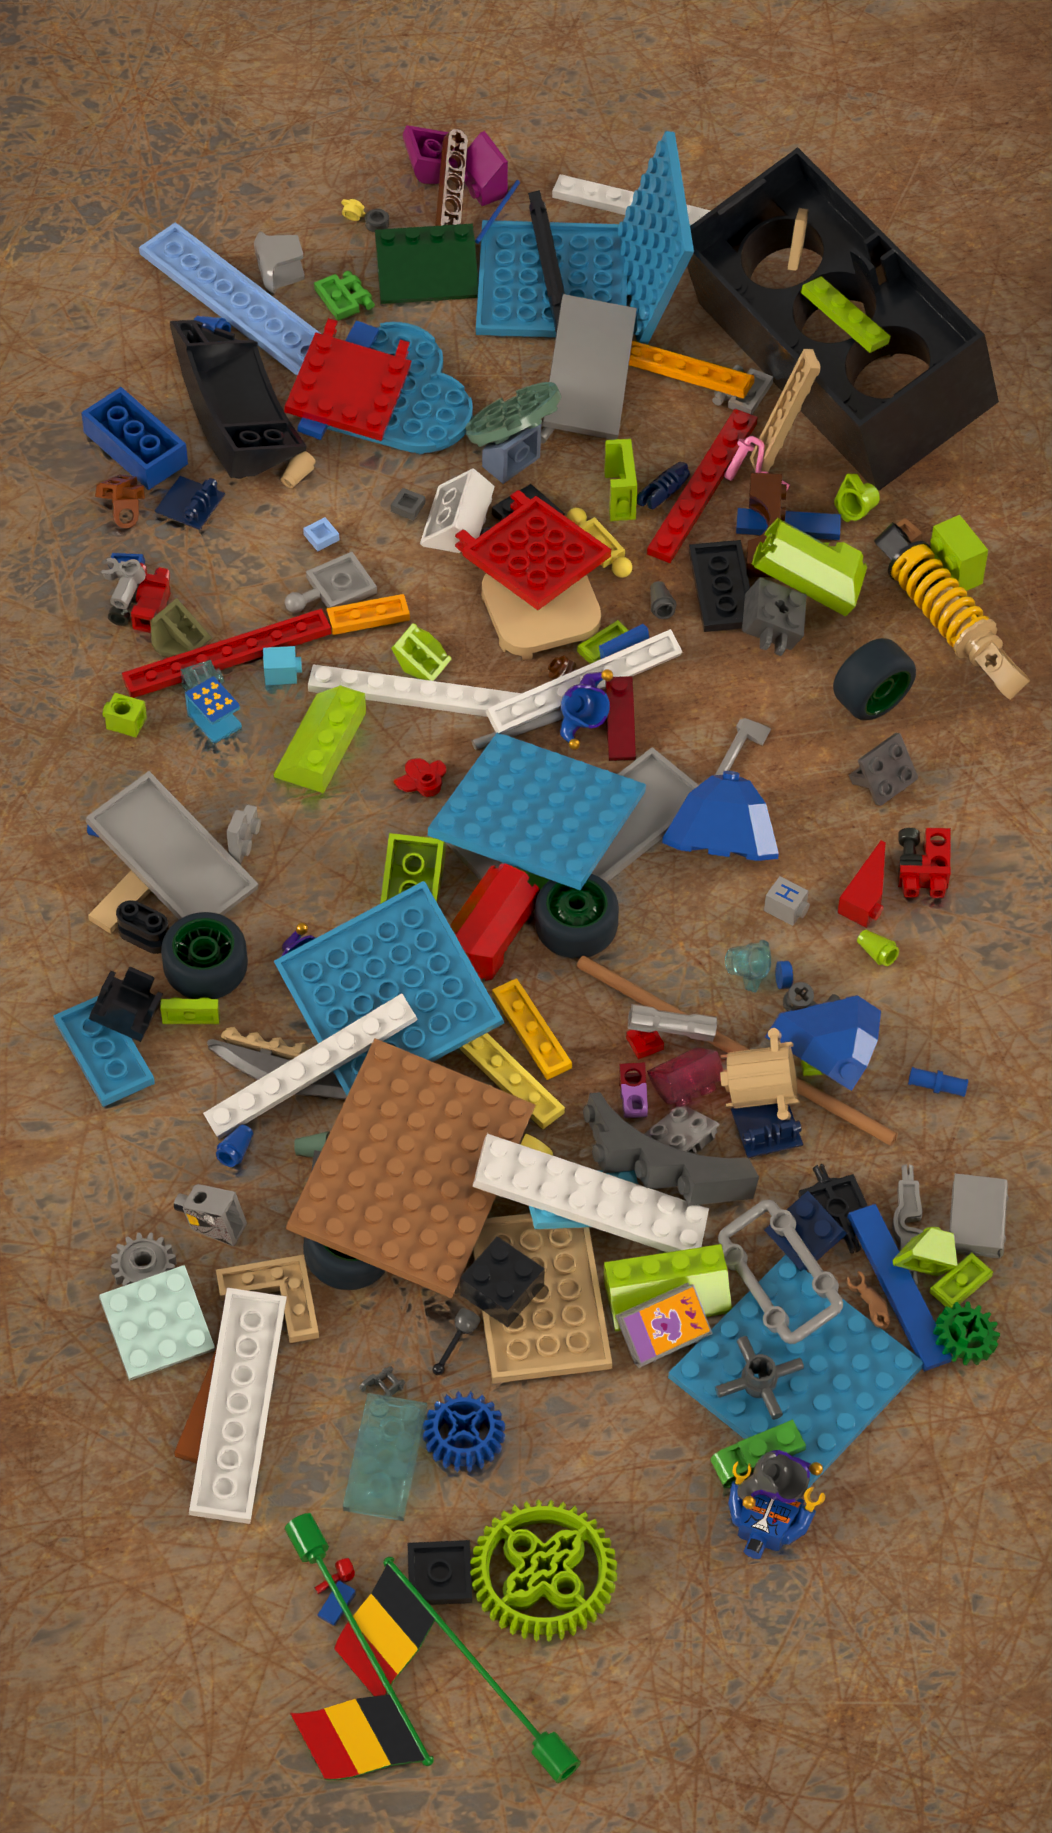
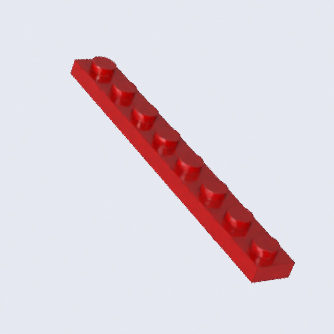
M738 409L733 410L647 547V555L668 563L672 562L723 480L724 474L739 448L738 440H745L751 435L757 425L758 417Z
M321 608L122 672V679L130 697L136 698L262 657L263 648L296 646L330 635L331 626Z

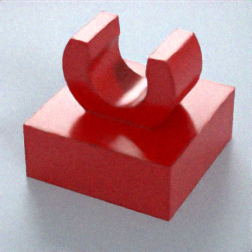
M629 1030L626 1032V1039L638 1060L664 1050V1042L658 1031Z

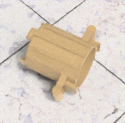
M771 1028L768 1031L771 1047L728 1052V1054L721 1055L722 1059H727V1069L724 1072H720L721 1085L725 1086L726 1092H730L732 1103L726 1104L727 1108L778 1104V1118L782 1121H788L791 1117L788 1105L800 1104V1100L797 1099V1079L791 1049L794 1044L792 1042L781 1043V1032L776 1028Z

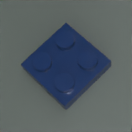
M809 1191L804 1193L786 1209L795 1218V1230L816 1261L847 1235L844 1229ZM771 1225L767 1226L764 1231L800 1271L807 1270L787 1238L778 1235Z

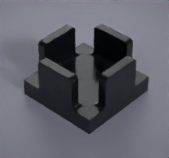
M133 967L128 968L124 980L116 978V972L110 971L90 1013L89 1020L141 1042L160 1006L163 993L158 991L156 995L152 994L150 990L155 978Z

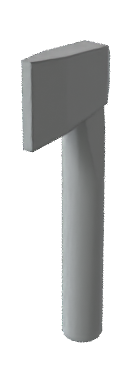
M746 718L740 719L736 726L737 734L715 775H723V771H730L746 738L763 746L771 728Z

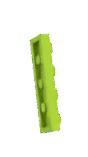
M822 276L802 286L801 293L869 353L889 343L891 336Z

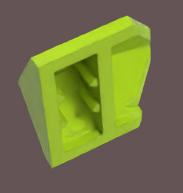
M414 623L408 627L391 647L403 671L422 680L434 681L452 660L437 639L429 632L418 628Z

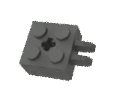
M760 577L745 594L742 632L760 638V649L767 650L771 643L775 644L774 653L782 656L785 649L792 650L804 637L807 595Z

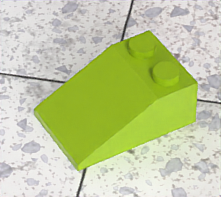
M389 833L380 904L422 881H425L438 904L447 843L436 838Z

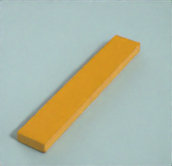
M632 341L629 359L630 366L743 399L755 382L754 375Z

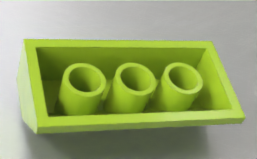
M340 685L316 694L276 768L274 777L324 793L366 714L365 693Z
M721 1244L604 1262L603 1281L615 1332L621 1331L615 1315L685 1283H689V1286L694 1285L706 1317L727 1314L732 1309L728 1270Z

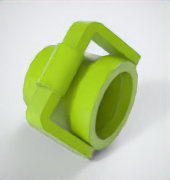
M848 473L838 490L834 505L844 521H857L865 517L870 510L877 506L880 496L874 485L870 483L863 484L858 474Z

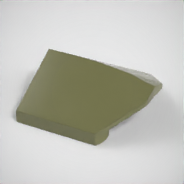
M177 598L150 620L152 646L162 657L169 658L200 648L212 638Z

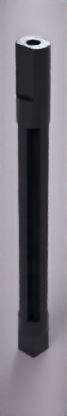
M540 190L528 193L530 200L529 211L553 323L557 333L561 300L565 291L546 204L542 201Z

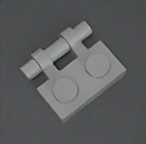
M740 365L734 366L733 370L743 372V368ZM750 368L747 374L754 375L755 382L744 399L715 390V396L712 401L715 405L719 406L728 399V408L732 410L738 409L752 415L773 384V376Z

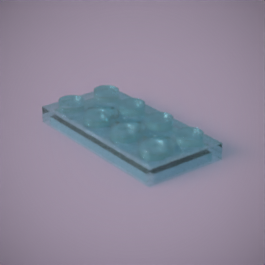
M367 1393L343 1502V1511L404 1521L423 1433V1423L428 1409L427 1403Z

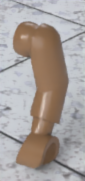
M857 1271V1275L861 1280L859 1286L852 1285L848 1276V1288L853 1292H860L862 1294L861 1298L869 1305L872 1323L882 1330L886 1329L890 1324L886 1300L872 1287H868L865 1284V1277L862 1272Z

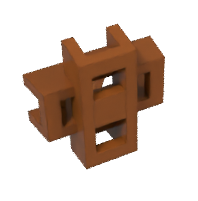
M119 474L96 484L95 497L112 499L114 522L119 527L127 529L134 526L138 520V499H145L144 486L137 485L136 476ZM123 509H130L133 514L132 519L127 523H122L119 520V514Z

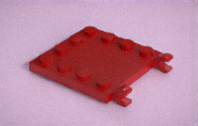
M328 318L323 334L315 332L285 404L284 412L382 441L411 368L412 361L407 359L410 342L400 339L395 356L335 338L338 321Z
M519 490L510 495V498L515 500V502L510 504V508L514 512L475 539L463 529L455 534V537L460 540L455 544V547L463 552V556L536 610H540L609 559L612 550L539 497L535 496L530 500Z

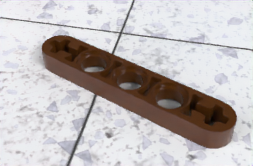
M459 129L451 130L443 139L435 226L446 225L447 223L448 225L461 224L468 140L466 134ZM449 158L457 161V169L449 164ZM447 180H452L455 183L456 190H451L448 187ZM445 202H450L454 206V212H449L446 209Z

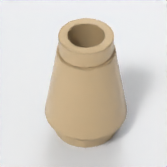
M304 451L292 457L281 478V482L291 489L314 469L313 465L316 461L313 456Z

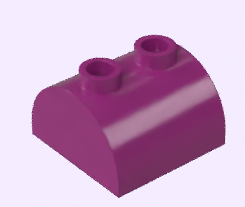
M406 125L403 132V141L416 178L424 184H438L443 139L449 132ZM449 158V164L457 169V161Z

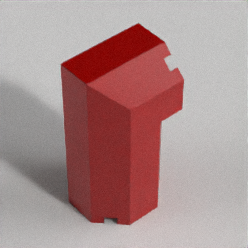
M506 863L500 864L498 868H496V865L490 866L450 924L479 978H485V981L493 980L504 964V953L535 909L536 898L540 891L536 884L531 887L527 882L530 877L524 871Z

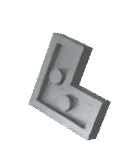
M247 804L244 811L235 810L227 829L229 854L240 865L244 856H249L252 847L251 839L253 834H258L261 826L257 807Z

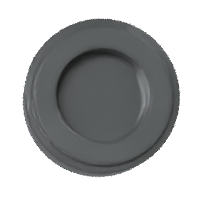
M382 209L368 211L365 215L366 228L372 232H375L377 229H387L389 227L388 213Z

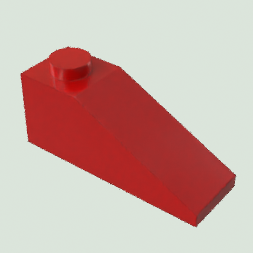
M880 840L839 898L838 914L865 928L868 927L873 919L876 921L880 917L884 908L881 905L886 842Z

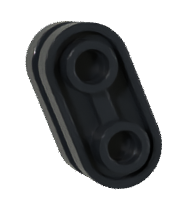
M134 900L122 902L116 910L120 937L149 953H161L164 936L169 930L166 916Z

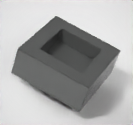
M402 488L391 504V512L414 521L426 503L425 496Z

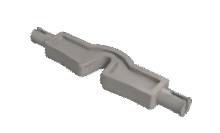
M907 1164L901 1167L902 1180H899L897 1187L898 1207L892 1222L893 1235L899 1243L900 1251L911 1238L923 1232L921 1229L908 1227L905 1224L922 1219L919 1182L914 1181V1166L910 1164L908 1173ZM908 1269L915 1284L918 1285L917 1271Z

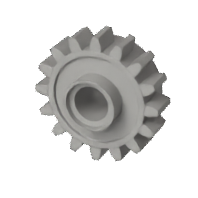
M137 1233L136 1240L126 1237V1245L117 1244V1253L111 1255L112 1275H114L115 1283L125 1286L174 1269L177 1263L172 1245H165L162 1236L155 1241L153 1233H149L147 1238H142L141 1233Z

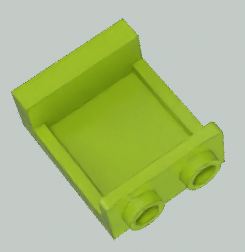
M631 439L606 440L605 478H620L610 479V521L636 520L637 479Z

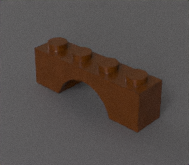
M751 472L749 508L764 517L768 525L767 529L777 518L785 522L786 507H781V500H786L787 484H782V474ZM764 532L759 537L748 540L747 574L752 577L774 578L755 568L752 564L757 546L760 541L764 543L767 538Z

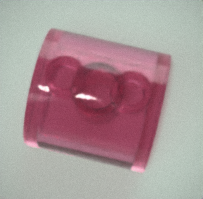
M695 1047L647 1070V1073L659 1096L667 1104L675 1103L676 1107H681L689 1104L692 1101L690 1095L698 1091L701 1095L715 1091L717 1089L715 1083L721 1081L720 1072H723V1067L717 1051Z

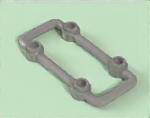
M768 1199L759 1202L725 1226L718 1235V1242L722 1245L726 1266L738 1272L764 1312V1325L771 1332L778 1333L785 1343L796 1344L837 1316L843 1308V1301L838 1293L839 1284L832 1273L822 1270L796 1232L795 1218L788 1210H781L775 1201ZM767 1211L771 1215L770 1225L778 1235L787 1238L812 1275V1287L820 1297L827 1298L831 1303L829 1307L793 1332L788 1327L790 1319L787 1313L781 1307L773 1305L747 1266L748 1256L745 1250L740 1245L733 1244L730 1240V1237Z

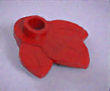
M421 758L410 759L405 764L406 774L396 778L394 784L402 791H418L424 797H433L441 791L442 777L447 771L446 765L441 760L429 764Z

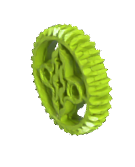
M538 1499L535 1507H531L526 1501L522 1510L514 1504L512 1514L503 1510L501 1513L502 1520L494 1517L492 1527L485 1526V1536H479L477 1539L479 1546L473 1548V1556L475 1557L471 1559V1567L473 1569L470 1571L471 1579L474 1580L472 1582V1589L477 1592L476 1600L483 1602L482 1610L484 1612L491 1611L490 1619L492 1622L500 1619L499 1627L501 1629L510 1625V1633L512 1635L521 1630L523 1639H526L528 1634L532 1633L536 1642L540 1639V1635H546V1639L550 1642L552 1634H558V1637L562 1640L567 1630L574 1636L577 1630L576 1626L585 1631L587 1620L595 1623L597 1620L596 1613H604V1604L611 1602L610 1594L615 1592V1584L613 1582L617 1581V1573L615 1571L617 1569V1561L614 1560V1548H610V1538H604V1528L596 1529V1519L587 1522L588 1514L586 1511L578 1516L576 1506H573L568 1511L564 1501L559 1507H554L552 1499L548 1502V1506H542V1502ZM547 1523L560 1525L570 1530H561L546 1543H543L529 1530L519 1528L532 1524ZM503 1539L505 1541L503 1547L504 1556L516 1570L505 1580L503 1585L504 1597L500 1599L493 1589L489 1567L493 1551ZM585 1541L590 1544L595 1552L599 1571L597 1584L587 1601L583 1598L585 1593L584 1584L577 1574L572 1571L584 1557ZM518 1546H526L527 1548H529V1550L526 1552H518L515 1550V1548H517ZM567 1587L572 1589L573 1592L562 1594L559 1592V1589ZM542 1597H545L559 1610L569 1611L575 1608V1610L567 1614L546 1618L528 1616L516 1611L527 1610Z

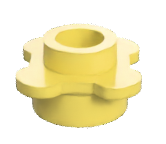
M355 199L342 200L341 204L344 205L342 215L352 221H359L361 217H365L366 213L363 211L365 207L361 202Z

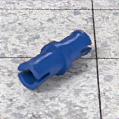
M912 1067L908 1085L932 1089L933 1093L937 1094L941 1091L965 1097L968 1079L944 1075L943 1071L940 1070L935 1073Z

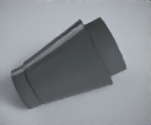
M657 581L651 584V612L659 619L670 618L675 613L676 601L663 582Z

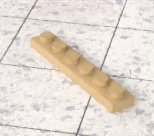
M803 349L759 438L765 444L761 471L768 472L770 467L773 466L778 451L782 448L783 442L791 430L797 414L801 411L806 396L810 393L816 376L820 373V363L813 349ZM757 445L750 456L755 473L759 446Z

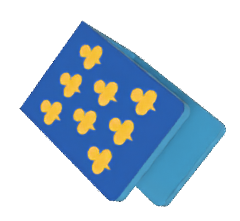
M214 676L185 692L188 716L212 743H217L242 728L241 722L233 715L234 712L240 709L239 703Z

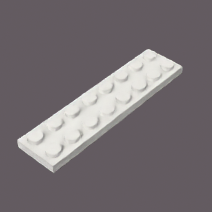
M487 1134L484 1139L472 1186L665 1252L702 1247L709 1208L700 1205L689 1206L687 1201L490 1134Z
M227 1288L189 1515L246 1524L251 1522L287 1296Z

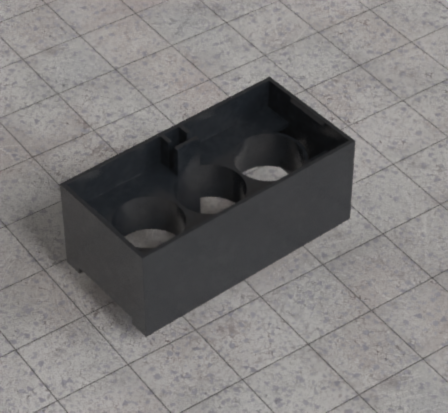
M798 147L690 225L694 253L687 268L699 304L765 374L773 376V382L781 391H783L803 349H813L820 363V373L816 376L810 393L802 404L801 412L864 479L874 485L878 491L999 402L985 334ZM799 208L808 209L809 213L803 248L814 251L822 257L817 270L800 284L783 289L766 288L753 282L751 276L763 259L776 251L791 248ZM822 276L848 300L863 303L866 315L891 336L889 343L869 353L853 338L836 343H823L808 338L801 333L803 326L808 318L819 308L801 293L802 286ZM895 354H907L921 359L929 366L928 370L895 393L892 398L870 397L854 388V383L860 372L869 363L883 356L890 355L892 357Z

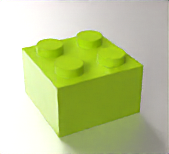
M961 515L933 526L930 539L931 550L935 554V559H939L943 563V568L950 571L951 577L957 579L959 587H963L967 591L983 584L988 549Z

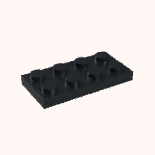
M741 540L689 544L690 561L704 632L742 629L745 594L750 589Z

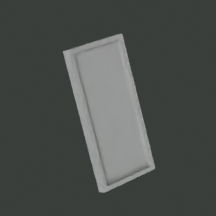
M563 294L549 382L557 385L561 393V400L557 405V411L543 417V427L612 440L618 438L637 308Z
M653 747L618 773V775L646 784V790L591 873L606 882L610 881L663 838L688 794L699 786Z
M150 771L86 817V823L178 919L199 912H212L224 915L258 889L259 884Z

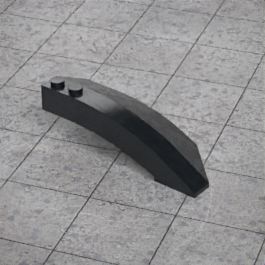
M196 320L170 321L182 376L194 411L210 446L230 478L242 479L244 477L256 476L306 451V444L289 421L272 388L257 347L258 342L250 339H234L235 334L216 328L214 331L203 328V323Z

